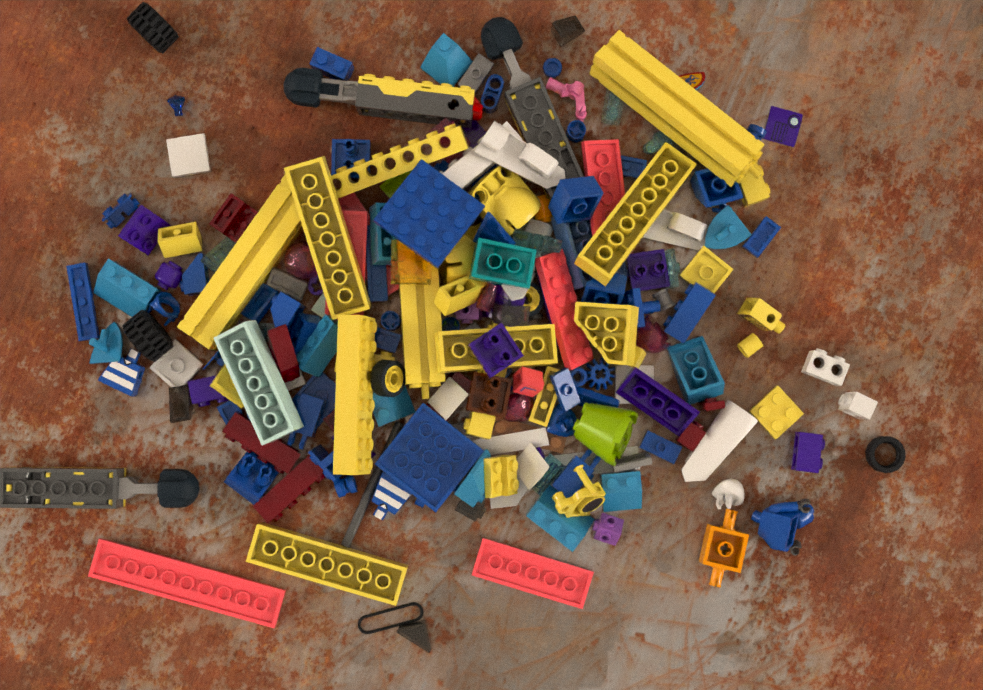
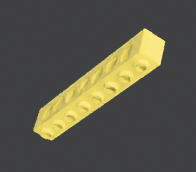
M454 123L444 127L445 131L439 134L437 130L426 134L427 138L421 141L419 138L408 141L409 145L401 148V145L390 148V153L383 155V152L372 155V160L365 162V159L354 162V167L347 169V166L336 169V174L331 175L332 181L334 179L341 181V188H335L337 197H344L411 171L421 159L429 164L468 149L469 146L461 125L456 127ZM445 136L450 139L449 147H443L440 144L442 137ZM423 144L431 145V154H425L422 151ZM405 151H411L414 154L413 161H407L404 158ZM387 158L395 160L396 165L394 168H389L386 165ZM369 165L377 167L378 172L376 175L369 173ZM351 172L359 174L358 182L351 180Z

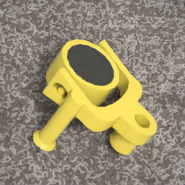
M579 465L573 471L578 474L585 487L569 498H565L562 491L555 493L552 497L558 513L565 514L566 518L590 516V512L596 510L605 501L604 496L606 493L600 483L592 484L583 469V465Z

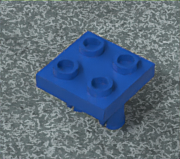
M332 139L331 175L336 174V169L347 166V169L354 167L353 163L365 159V162L371 159L370 140ZM351 172L350 178L359 179V174Z
M640 288L631 289L624 293L621 305L639 307L637 329L645 327V314L660 311L659 300L642 302Z
M246 452L225 481L258 502L279 475V472L269 462L266 464L257 458L258 455L255 453Z

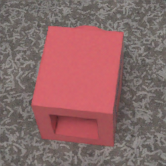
M522 366L513 374V392L534 397L543 390V372Z

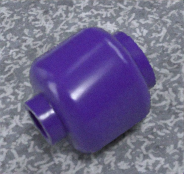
M170 260L168 263L163 262L155 274V278L159 281L157 285L166 290L169 287L172 289L177 288L182 280L183 268Z

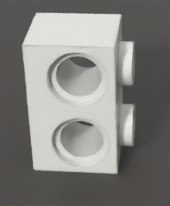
M816 348V351H809L801 372L832 385L842 386L850 364L845 363L844 358L835 355L830 357L827 355L828 352ZM815 358L821 361L819 368H816L813 364ZM833 365H836L839 369L837 375H834L831 371Z
M846 392L841 395L838 401V410L857 419L870 420L878 402L859 392Z

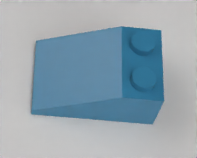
M703 336L685 341L684 344L679 343L667 347L668 355L685 402L691 405L724 393V380Z

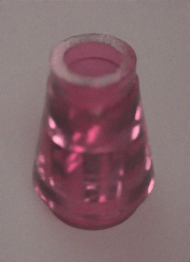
M487 283L476 300V308L490 313L491 309H494L498 286Z

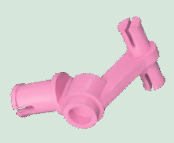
M550 77L546 84V89L559 94L561 98L569 97L575 100L576 120L584 122L587 115L584 84L579 81H575L572 84H563Z

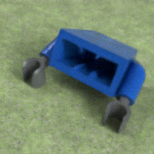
M804 498L799 504L797 502L776 503L764 509L763 512L757 510L753 512L751 520L759 524L758 535L764 539L771 549L786 552L790 550L791 554L795 556L799 554L802 544L800 541L794 540L800 516L798 509L803 513L810 512V507H803L805 504H811L809 499Z

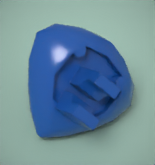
M558 404L552 411L547 432L561 437L573 436L575 432L573 426L577 420L576 415L571 409L566 412L562 411L560 404Z

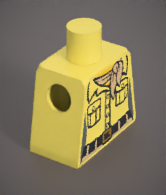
M746 298L737 312L739 316L761 330H774L780 334L785 328V324L780 321L782 314L760 298Z

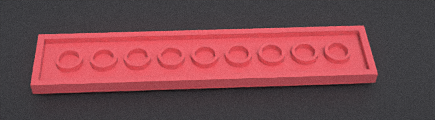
M103 538L98 540L88 577L271 628L276 627L286 589Z

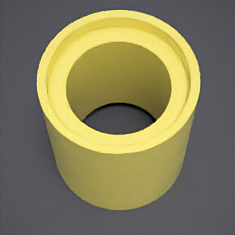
M751 333L738 343L737 347L746 358H749L762 348L763 344L754 333Z

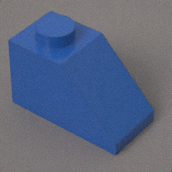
M199 253L183 273L180 287L185 295H200L209 282L207 255Z
M298 313L289 334L295 355L301 351L307 339L318 326V323L321 321L319 316Z

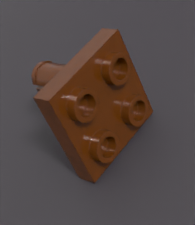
M474 371L466 411L505 418L513 379L499 376L489 378L485 373Z

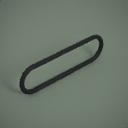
M408 603L364 615L358 621V628L364 634H372L413 623L422 618L423 608L418 603ZM413 605L418 606L420 609V616L416 619L372 631H364L361 628V621L371 616Z

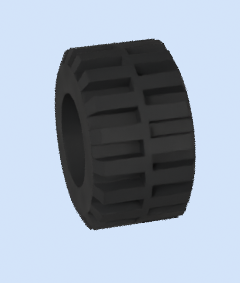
M142 2L127 17L128 23L159 53L163 54L179 38L178 33L148 3Z
M140 310L123 324V330L130 342L143 356L153 362H156L174 347L171 337L162 325L144 310Z

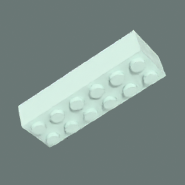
M256 320L245 321L213 338L262 446L304 427Z

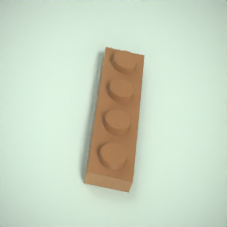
M496 417L492 435L499 436L539 428ZM547 432L549 445L540 448L563 454L567 437Z

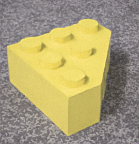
M576 302L574 322L587 335L588 340L598 349L604 360L608 364L634 366L639 307Z

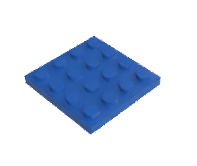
M421 159L373 219V222L438 269L483 211L485 205Z
M422 403L379 457L375 465L436 513L484 450L425 403Z

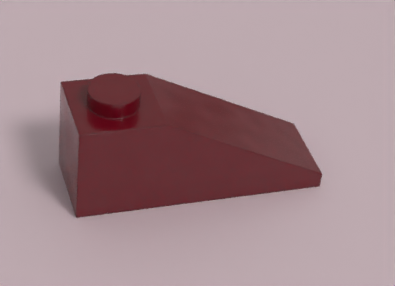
M286 324L267 331L270 352L284 383L300 377L298 361Z

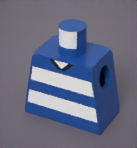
M130 348L127 357L121 356L119 362H110L98 381L131 397H136L145 371V367L137 363L141 353Z
M384 471L381 474L372 498V502L378 505L373 515L380 520L385 518L388 511L395 515L412 495Z

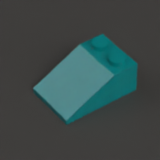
M478 238L475 243L469 279L530 289L537 250Z

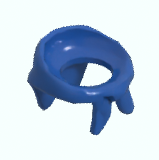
M159 292L149 304L147 311L150 313L152 310H156L164 317H168L164 324L166 326L171 321L175 322L176 318H178L180 306L170 293ZM165 303L171 306L173 313L166 312L161 304Z

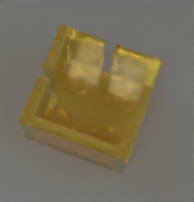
M391 240V284L430 285L432 279L431 264L399 240Z

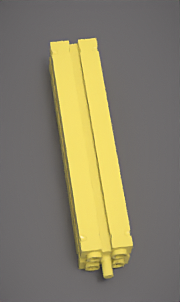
M618 30L609 39V43L604 45L594 55V64L590 70L592 77L597 78L602 85L721 180H725V183L730 187L736 182L739 184L745 178L747 172H750L757 179L762 175V172L755 165L763 154L761 150L765 144L755 139L754 135L629 37L627 38L622 31Z
M286 174L187 311L184 319L177 325V328L193 337L207 349L218 350L213 338L236 325L242 316L241 312L261 285L268 280L272 268L277 267L303 230Z
M397 240L405 385H409V388H421L422 399H430L429 387H440L441 383L445 382V373H438L434 335L438 331H442L441 311L434 304L439 289V271Z

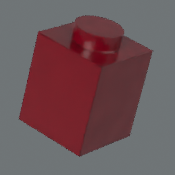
M693 421L675 438V441L693 452L706 432L702 430L704 427L701 424Z

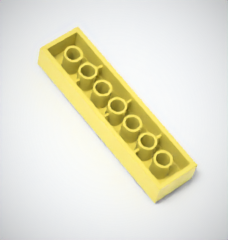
M665 142L579 253L574 264L606 287L693 172L697 164Z
M325 156L285 167L284 171L332 320L337 319L338 315H351L370 309L371 302Z
M338 315L333 474L336 475L371 474L373 468V461L371 459V451L374 446L372 440V431L374 429L372 411H374L375 402L373 400L374 391L371 387L370 379L372 369L376 364L374 352H376L377 348L375 342L377 323L375 318L363 315Z
M264 522L256 525L246 559L248 563L394 606L398 603L409 566Z

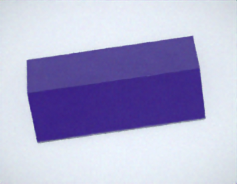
M636 367L630 370L616 391L621 397L677 436L700 413V411Z

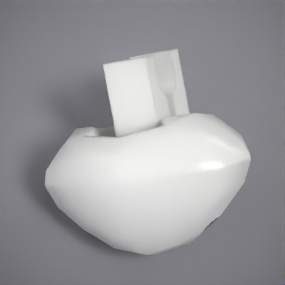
M732 478L720 482L712 492V495L717 499L716 506L718 509H721L723 504L726 505L727 509H731L732 505L739 506L743 504L745 498L743 485L739 480Z

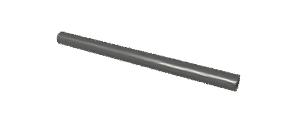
M398 421L395 422L381 455L405 424ZM375 466L341 542V545L350 548L383 472L377 466Z

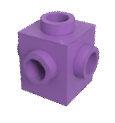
M476 300V303L468 306V312H466L467 307L453 313L456 319L462 320V323L473 324V320H482L483 301Z
M602 513L599 520L595 519L592 530L595 531L594 539L616 546L622 533L624 520Z

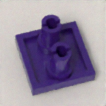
M140 205L118 236L149 256L158 243V229L170 227L171 225L143 205Z
M664 249L633 253L628 256L626 261L631 289L640 288L641 292L670 287Z
M503 323L498 324L468 344L489 378L524 356Z

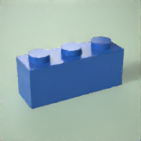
M696 281L694 284L690 283L684 292L687 295L683 301L679 299L673 308L676 310L672 317L668 316L663 323L665 326L664 332L683 344L716 296L715 293Z

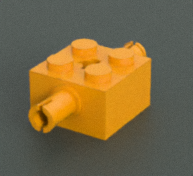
M726 509L723 525L719 527L707 524L699 562L713 568L709 582L711 586L721 588L723 574L726 570L741 573L749 534L736 531L734 528L738 511ZM721 546H727V550H720Z

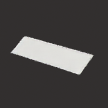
M546 427L494 436L489 440H472L484 451L487 449L490 455L524 450L530 442L535 448L549 445Z

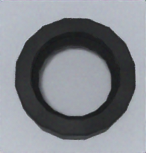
M879 436L872 439L865 451L868 464L874 470L883 473H892L899 470L906 458L903 444L890 436ZM882 443L891 444L896 450L895 461L888 466L880 465L875 459V450Z

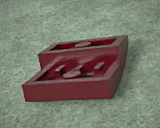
M230 193L209 224L237 243L258 211Z

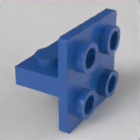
M320 444L308 452L311 461L323 469V474L327 479L334 482L343 476L333 474L334 450L329 454Z

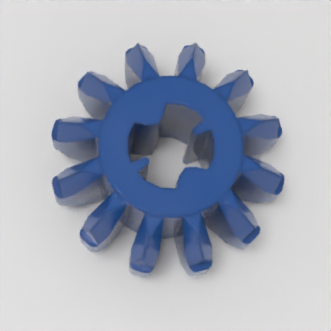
M603 358L599 359V364L596 359H592L594 367L589 363L586 364V367L590 369V371L585 370L589 374L587 381H592L589 387L592 388L596 383V390H600V384H602L604 390L607 389L605 382L613 385V381L609 377L616 378L615 374H610V371H614L615 367L608 369L610 364L606 362L603 365ZM603 370L604 378L600 377L597 379L595 371Z

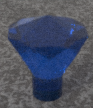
M174 95L167 99L168 104L175 112V116H182L185 97Z

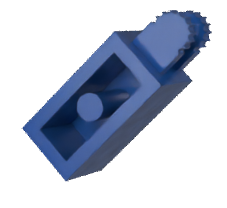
M302 393L301 396L298 395L295 407H297V412L304 427L290 433L287 445L292 446L297 433L303 435L299 443V449L304 450L308 437H315L327 400L307 393Z
M587 449L580 458L575 455L551 483L555 489L562 491L566 498L572 497L583 485L578 474L573 471L577 466L583 465V469L590 481L594 477L592 473L595 470L593 469L600 462L601 458L596 456L592 463L587 465L584 461L591 455L592 451L590 449Z

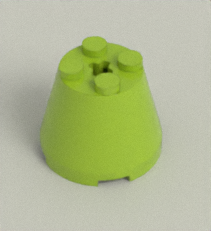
M586 402L581 411L583 413L581 419H577L573 426V430H575L574 436L606 463L615 466L617 463L615 459H621L630 441L633 430L632 424H636L638 413L630 409L595 403L589 404Z

